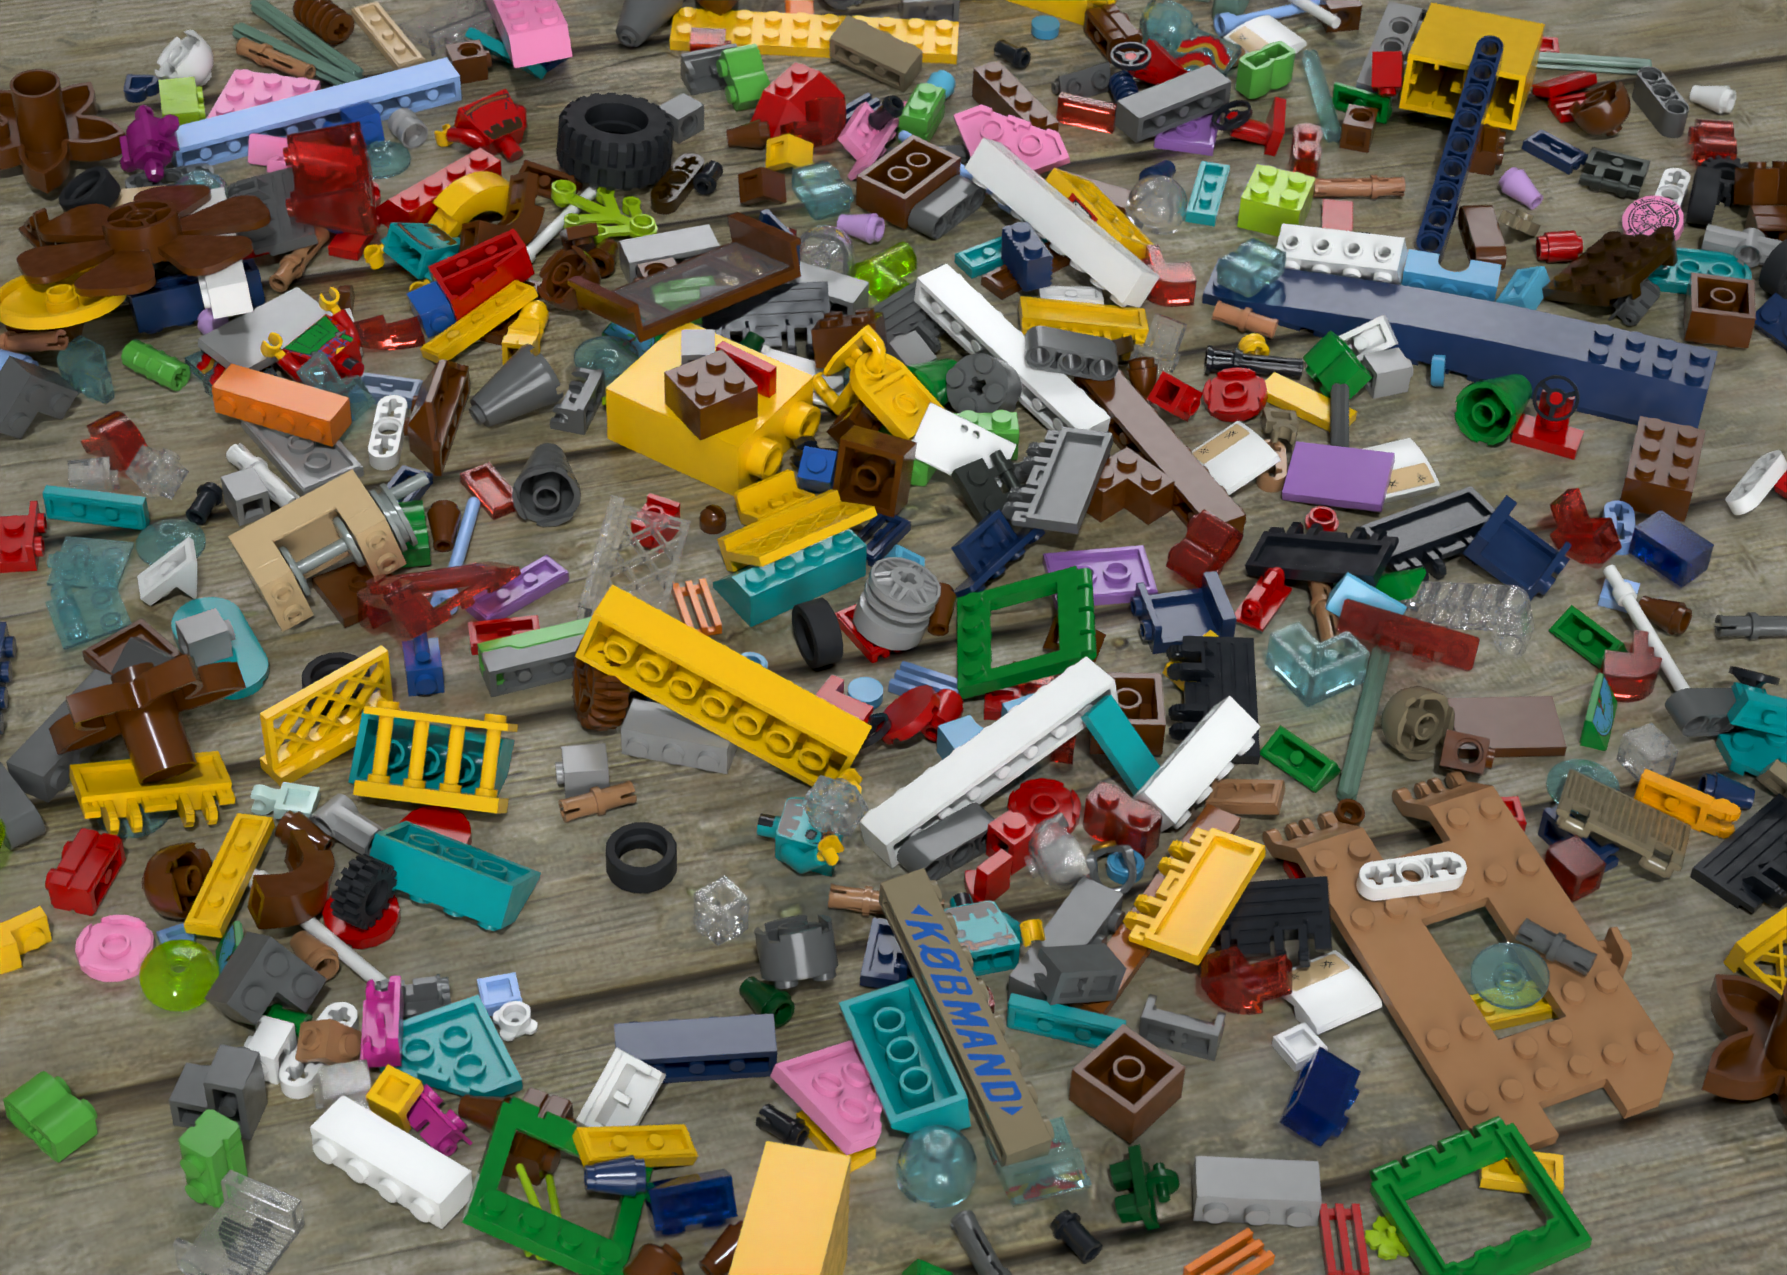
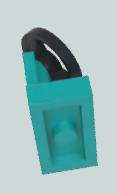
M1730 666L1728 673L1733 674L1740 682H1734L1731 686L1736 702L1727 713L1730 724L1787 737V699L1768 695L1766 690L1763 689V685L1766 683L1779 685L1780 678Z

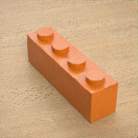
M231 363L212 386L216 413L331 447L336 444L352 424L349 397Z

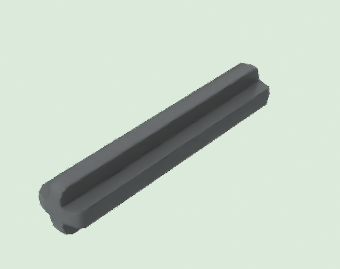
M1335 383L1332 385L1330 445L1349 448V387L1345 383Z

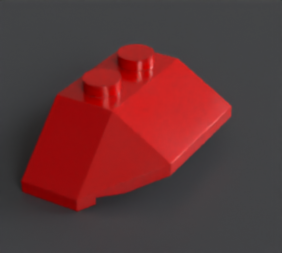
M795 62L763 90L750 122L758 119L761 122L768 121L771 138L785 134L795 136L814 129L845 100V95L836 82L822 72L805 64Z

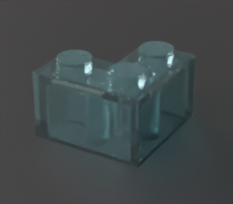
M1298 621L1270 633L1265 664L1308 708L1364 683L1370 652L1349 631L1319 643Z

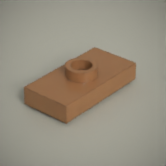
M1214 779L1210 784L1213 791L1207 797L1205 807L1207 804H1210L1231 814L1279 815L1286 790L1284 780L1221 779L1218 781Z

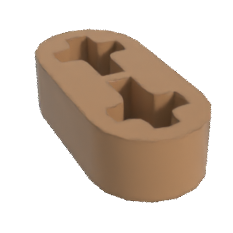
M1265 439L1264 441L1279 455L1281 461L1257 476L1256 484L1265 492L1275 493L1283 490L1287 476L1286 448L1279 441L1273 443L1270 439Z

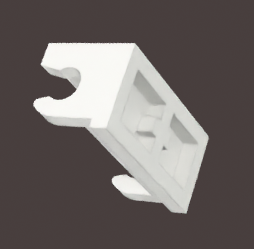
M616 1048L576 1120L588 1127L639 1125L666 1074Z

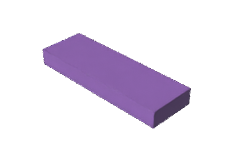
M546 554L465 601V610L478 621L506 618L568 582L569 572Z

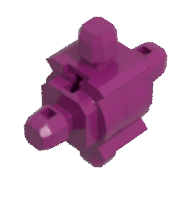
M140 105L135 111V120L127 127L126 136L119 137L123 154L120 158L121 169L130 173L138 168L145 171L149 181L155 183L161 181L165 175L164 167L172 161L173 152L180 150L176 133L180 126L177 116L168 114L162 119L154 117L151 107Z

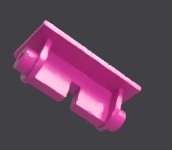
M426 1084L423 1092L406 1116L410 1125L417 1132L429 1121L430 1124L419 1135L432 1148L448 1157L456 1151V1143L461 1138L469 1145L473 1142L462 1132L467 1127V1124L451 1108L444 1113L438 1107L443 1102L442 1098Z

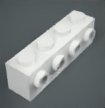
M1282 223L1274 257L1277 268L1332 274L1400 285L1407 258V247L1405 238Z
M1228 696L1213 706L1129 802L1159 833L1171 826L1178 829L1191 816L1188 809L1193 803L1200 804L1213 791L1209 785L1216 778L1219 781L1234 767L1231 760L1237 754L1240 757L1255 743L1252 736L1261 726L1231 696Z
M344 1095L310 1127L313 1151L322 1162L326 1164L333 1163L346 1171L355 1182L366 1183L376 1189L385 1200L391 1203L397 1202L409 1209L422 1222L429 1221L443 1229L469 1200L473 1188L471 1170Z

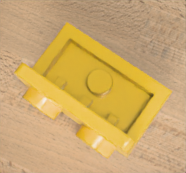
M789 469L734 492L740 522L746 526L815 496V494L797 487L794 472Z

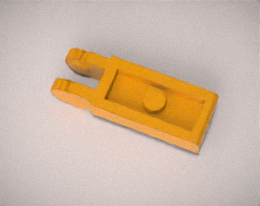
M1646 768L1641 775L1634 799L1689 824L1691 829L1698 832L1704 831L1723 839L1728 838L1735 831L1732 822L1739 819L1742 811L1738 805L1731 803L1729 800L1724 798L1714 799L1715 797Z

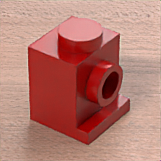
M649 493L647 502L631 521V543L662 553L681 528L680 503Z
M1008 810L988 824L986 855L991 857L1001 848L1004 850L1008 847V853L1013 856L1010 874L1013 875L1039 857V852L1034 849L1036 830L1026 821L1023 814Z

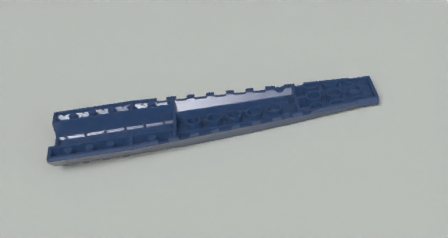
M1220 257L1202 297V303L1216 306L1219 300L1241 309L1248 307L1253 309V313L1278 319L1279 326L1296 331L1301 329L1313 330V336L1323 338L1330 330L1340 336L1375 318L1386 315L1398 342L1397 345L1389 349L1399 347L1404 356L1413 365L1418 366L1419 361L1432 364V356L1436 354L1446 355L1445 374L1448 375L1450 370L1467 375V380L1471 382H1477L1480 379L1487 380L1511 374H1520L1529 380L1532 386V397L1535 387L1542 379L1552 375L1565 376L1572 380L1579 390L1580 402L1576 412L1638 426L1640 416L1698 428L1718 351L1702 346H1692L1676 342L1672 339H1662L1644 335L1641 332L1614 328L1606 324L1592 323L1504 303L1339 275L1252 265ZM1555 378L1545 382L1551 389L1559 388L1565 391V393L1574 391L1573 387L1562 379ZM1541 386L1537 392V401H1540L1543 390Z

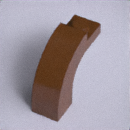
M524 172L511 175L504 217L497 225L482 220L462 224L459 253L513 228L525 245H527L539 230L545 210L544 207L535 205V199L538 195V174Z
M305 829L290 831L284 860L290 872L253 876L247 908L258 929H276L299 925L314 918L324 908L334 871V856L331 850H318L317 845L312 843Z

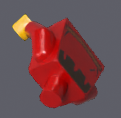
M506 89L500 90L458 108L453 127L450 124H445L442 126L443 131H434L436 143L440 147L449 146L453 142L461 143L473 150L482 148L493 156L503 153L509 162H515L524 153L519 144L527 128L526 108L513 103Z

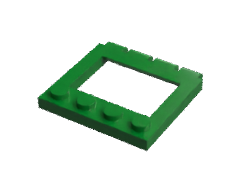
M1077 566L958 597L957 670L958 691L962 699L1064 673L1068 667L1075 665L1085 657H1088L1091 661L1097 657L1092 571L1089 568L1078 569ZM1057 594L1060 650L991 669V611Z
M512 1096L509 1103L503 1101L497 1111L461 1223L580 1275H624L622 1269L628 1262L653 1167H646L645 1192H636L634 1197L620 1195L609 1239L497 1190L516 1130L580 1158L572 1138L577 1127L576 1123L549 1111H546L543 1118L538 1117L540 1107L515 1096Z
M1500 1116L1473 1126L1472 1131L1475 1139L1470 1131L1465 1129L1437 1141L1440 1154L1430 1144L1402 1156L1401 1160L1405 1169L1395 1159L1369 1171L1372 1180L1370 1193L1391 1226L1396 1227V1234L1422 1275H1529L1586 1250L1591 1246V1236L1514 1123L1506 1125ZM1507 1158L1547 1217L1546 1224L1531 1231L1526 1229L1510 1236V1240L1497 1246L1489 1245L1475 1251L1474 1256L1458 1263L1452 1261L1445 1264L1406 1203V1200Z

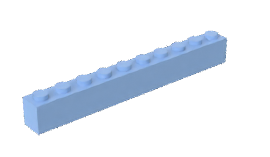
M446 57L180 125L176 131L180 150L173 152L171 162L174 167L198 163L212 166L248 156L249 135L252 133L301 140H311L327 136L322 129L326 121H331L333 124L342 122L340 109L369 102L380 112L381 121L388 120L392 113L400 108H409L415 113L461 101L460 75Z

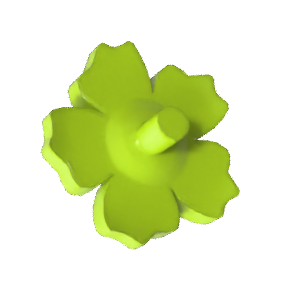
M1378 1216L1376 1222L1372 1224V1230H1365V1242L1371 1250H1378L1377 1257L1384 1260H1395L1398 1255L1403 1257L1410 1255L1396 1234V1227L1391 1226L1385 1216Z

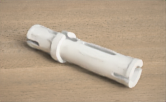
M234 444L228 449L226 453L227 460L239 470L253 467L268 489L269 498L278 504L280 508L300 498L287 484L269 470L266 461L254 456L243 444Z

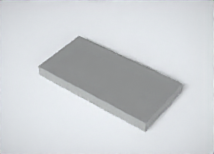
M295 287L253 309V312L246 313L199 337L198 347L226 369L232 363L260 371L278 361L276 357H265L260 349L263 340L273 346L268 341V336L271 332H275L282 337L283 344L281 349H283L325 314L330 317L333 314L331 311H325L320 308L319 302L300 288Z
M240 420L244 431L301 497L352 469L358 478L364 476L363 466L340 440L331 447Z

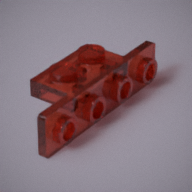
M1346 599L1343 602L1336 632L1376 644L1382 650L1393 653L1404 652L1422 662L1432 663L1434 661L1464 671H1470L1473 668L1480 639L1476 636L1350 599Z

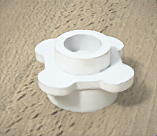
M508 1002L493 1014V1022L499 1025L501 1029L500 1037L505 1041H512L524 1034L532 1035L538 1029L537 1022L531 1019L530 1006L523 1002Z

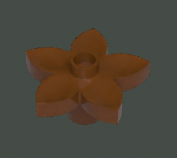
M31 69L14 76L10 82V90H0V170L21 165L25 180L34 188L47 194L67 179L71 171V160L91 162L121 155L122 149L119 137L126 135L116 123L97 116L96 96L91 82L73 84L61 88L60 78L54 72L45 69Z
M184 654L157 666L152 662L140 663L114 673L110 677L112 684L102 685L66 696L69 714L57 720L49 728L58 755L86 748L122 734L139 784H152L183 774L197 765L182 722V712L228 697L246 688L237 662H219L197 667L194 657Z
M1715 974L1710 990L1711 1011L1718 1026L1728 1038L1723 1040L1712 1053L1701 1090L1723 1098L1736 1100H1756L1775 1093L1778 1095L1782 1111L1787 1117V983L1781 996L1773 988L1757 980L1739 975Z

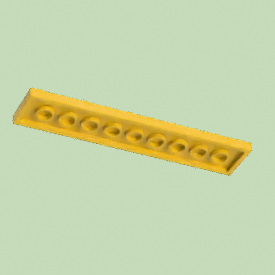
M683 7L673 15L670 50L697 51L736 43L737 47L756 43L761 55L831 58L830 37L846 16L834 14L814 15L803 12L796 14L779 13L777 11L753 12L749 10H729L720 16L707 9ZM851 16L855 19L863 20L868 25L883 32H888L893 37L913 44L918 49L923 50L922 63L957 64L959 22L945 19L935 21L919 18L895 19L892 17Z

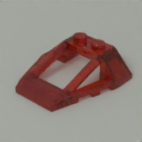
M487 561L388 577L386 574H380L367 580L366 588L357 591L358 621L361 627L375 629L392 620L399 636L413 639L451 619L450 611L460 605L461 609H467L475 604L473 596L486 589L487 593H492L521 575L519 567L515 565ZM468 587L435 607L427 600L435 591Z

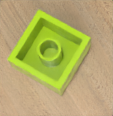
M1257 164L1241 196L1237 227L1279 237L1282 223L1303 226L1311 209L1316 177L1307 176L1300 172L1277 169L1270 165Z

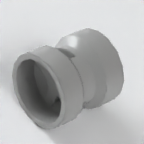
M397 109L389 117L388 128L394 136L398 137L404 147L408 149L417 148L427 139L428 128L411 109Z

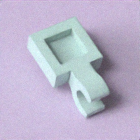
M283 782L281 789H274L261 784L254 785L251 799L255 800L251 812L258 815H266L274 810V818L281 819L289 810L294 813L301 811L309 818L316 811L320 799V787Z

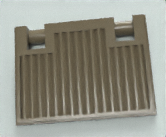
M1569 769L1556 809L1559 816L1555 824L1559 828L1586 839L1590 831H1593L1641 854L1638 864L1642 868L1663 878H1670L1674 870L1677 872L1682 870L1691 831L1689 824L1573 769ZM1571 809L1587 816L1586 822L1583 823L1570 817ZM1654 849L1669 855V862L1667 863L1652 856Z

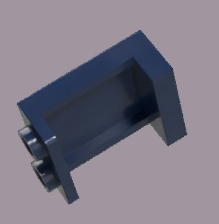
M1506 495L1491 513L1463 554L1519 596L1530 602L1538 592L1544 596L1556 579L1551 575L1552 573L1558 575L1570 559L1565 555L1572 545L1566 541L1559 550H1556L1511 517L1509 514L1517 502Z
M1217 571L1203 573L1202 586L1196 589L1149 595L1144 582L1136 583L1135 596H1132L1130 599L1131 612L1133 617H1138L1141 638L1143 641L1148 642L1152 654L1166 653V649L1173 644L1181 645L1183 636H1203L1209 630H1212L1219 637H1234L1237 617Z

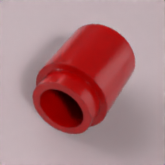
M1575 230L1545 232L1543 236L1536 237V255L1539 261L1546 260V263L1574 261L1578 258V254L1583 253L1582 237L1577 236Z
M941 689L937 692L940 696V707L934 706L932 709L934 713L932 720L921 730L922 734L929 740L937 741L938 725L959 719L964 712L962 697L951 689Z

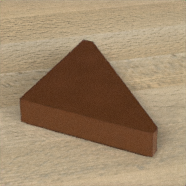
M45 208L35 211L33 216L24 222V226L18 228L19 232L35 248L55 245L54 242L42 240L39 234L40 226L49 221Z

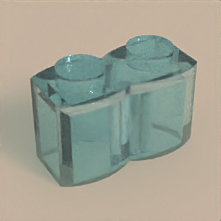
M828 161L792 168L791 186L797 198L805 204L807 211L814 220L818 221L850 213L851 203L854 200L853 191L849 185H846L840 179L837 168H833Z
M1257 238L1249 239L1242 243L1237 251L1231 252L1219 260L1216 267L1217 283L1247 298L1253 297L1262 290L1265 284L1276 281L1285 271L1286 252Z

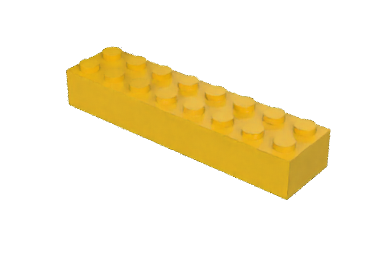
M613 584L594 611L575 655L581 661L607 675L616 676L625 685L821 792L838 784L839 775L851 767L872 728L871 725L863 722L856 716L841 710L825 699L810 693L792 681L777 675L759 663L746 658L728 646L713 640L695 628L682 623ZM613 661L621 666H610L609 663L605 662Z

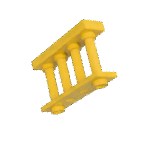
M377 700V707L364 706L363 713L379 715L372 774H368L367 780H355L353 795L496 814L507 813L509 798L497 797L498 790L494 788L501 732H517L518 724L506 723L507 716L485 713L484 720L399 710L400 702ZM394 717L415 720L408 778H404L403 785L390 783V776H387ZM430 722L451 724L444 782L439 784V789L425 788L426 781L423 780ZM466 726L487 729L480 786L475 788V794L461 792L462 785H458Z

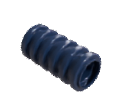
M1118 71L1108 81V86L1116 104L1117 100L1139 92L1133 76L1128 71Z

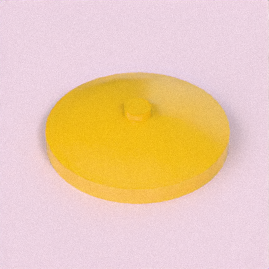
M97 265L49 284H31L21 275L0 288V322L10 327L27 330L69 327L91 321L111 312L126 299L127 295L83 297L78 295L74 287L75 280Z

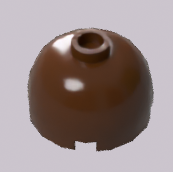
M1615 81L1590 90L1584 94L1587 100L1581 104L1576 100L1569 108L1575 123L1584 132L1592 135L1606 134V136H1612L1622 129L1621 125L1630 114L1631 102L1623 82L1619 81L1617 86Z
M571 246L573 249L568 251L564 249L556 251L546 261L539 274L543 278L541 287L537 285V291L541 298L562 311L579 310L575 289L568 286L567 279L578 275L599 286L601 284V273L597 263L587 252L577 246Z
M185 842L163 847L148 860L142 877V889L150 906L164 917L186 920L213 864L208 852L204 848L197 849L195 847L197 843Z

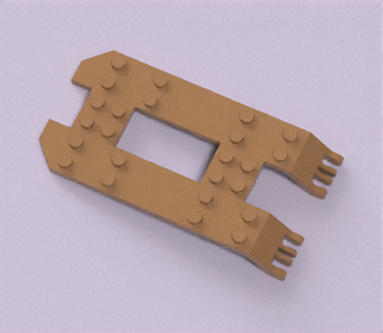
M1456 770L1446 775L1445 780L1449 789L1443 786L1439 778L1434 777L1428 779L1427 783L1421 781L1415 784L1414 793L1418 799H1413L1410 791L1405 787L1393 790L1392 792L1394 804L1402 816L1430 821L1443 843L1396 858L1439 852H1453L1460 855L1466 862L1467 870L1461 886L1451 891L1379 901L1364 898L1356 887L1360 869L1368 862L1380 861L1383 858L1363 827L1339 822L1332 811L1323 812L1318 815L1317 821L1321 830H1317L1309 818L1299 820V826L1296 822L1286 824L1285 834L1289 841L1283 840L1276 828L1263 832L1264 844L1272 857L1298 863L1306 877L1328 876L1332 920L1462 1130H1469L1474 1139L1473 1126L1500 1116L1506 1125L1515 1124L1532 1151L1555 1144L1559 1134L1543 1111V1108L1602 1087L1624 1119L1658 1107L1673 1061V1052L1494 786L1469 782L1460 770ZM1406 870L1401 873L1408 881L1418 882L1421 880V876L1415 871ZM1485 906L1558 1019L1498 1040L1426 926ZM1528 918L1556 934L1561 932L1567 935V940L1596 953L1597 957L1588 975L1584 976L1556 960L1551 962L1545 959V954L1515 940L1517 934H1520L1518 931L1524 920Z

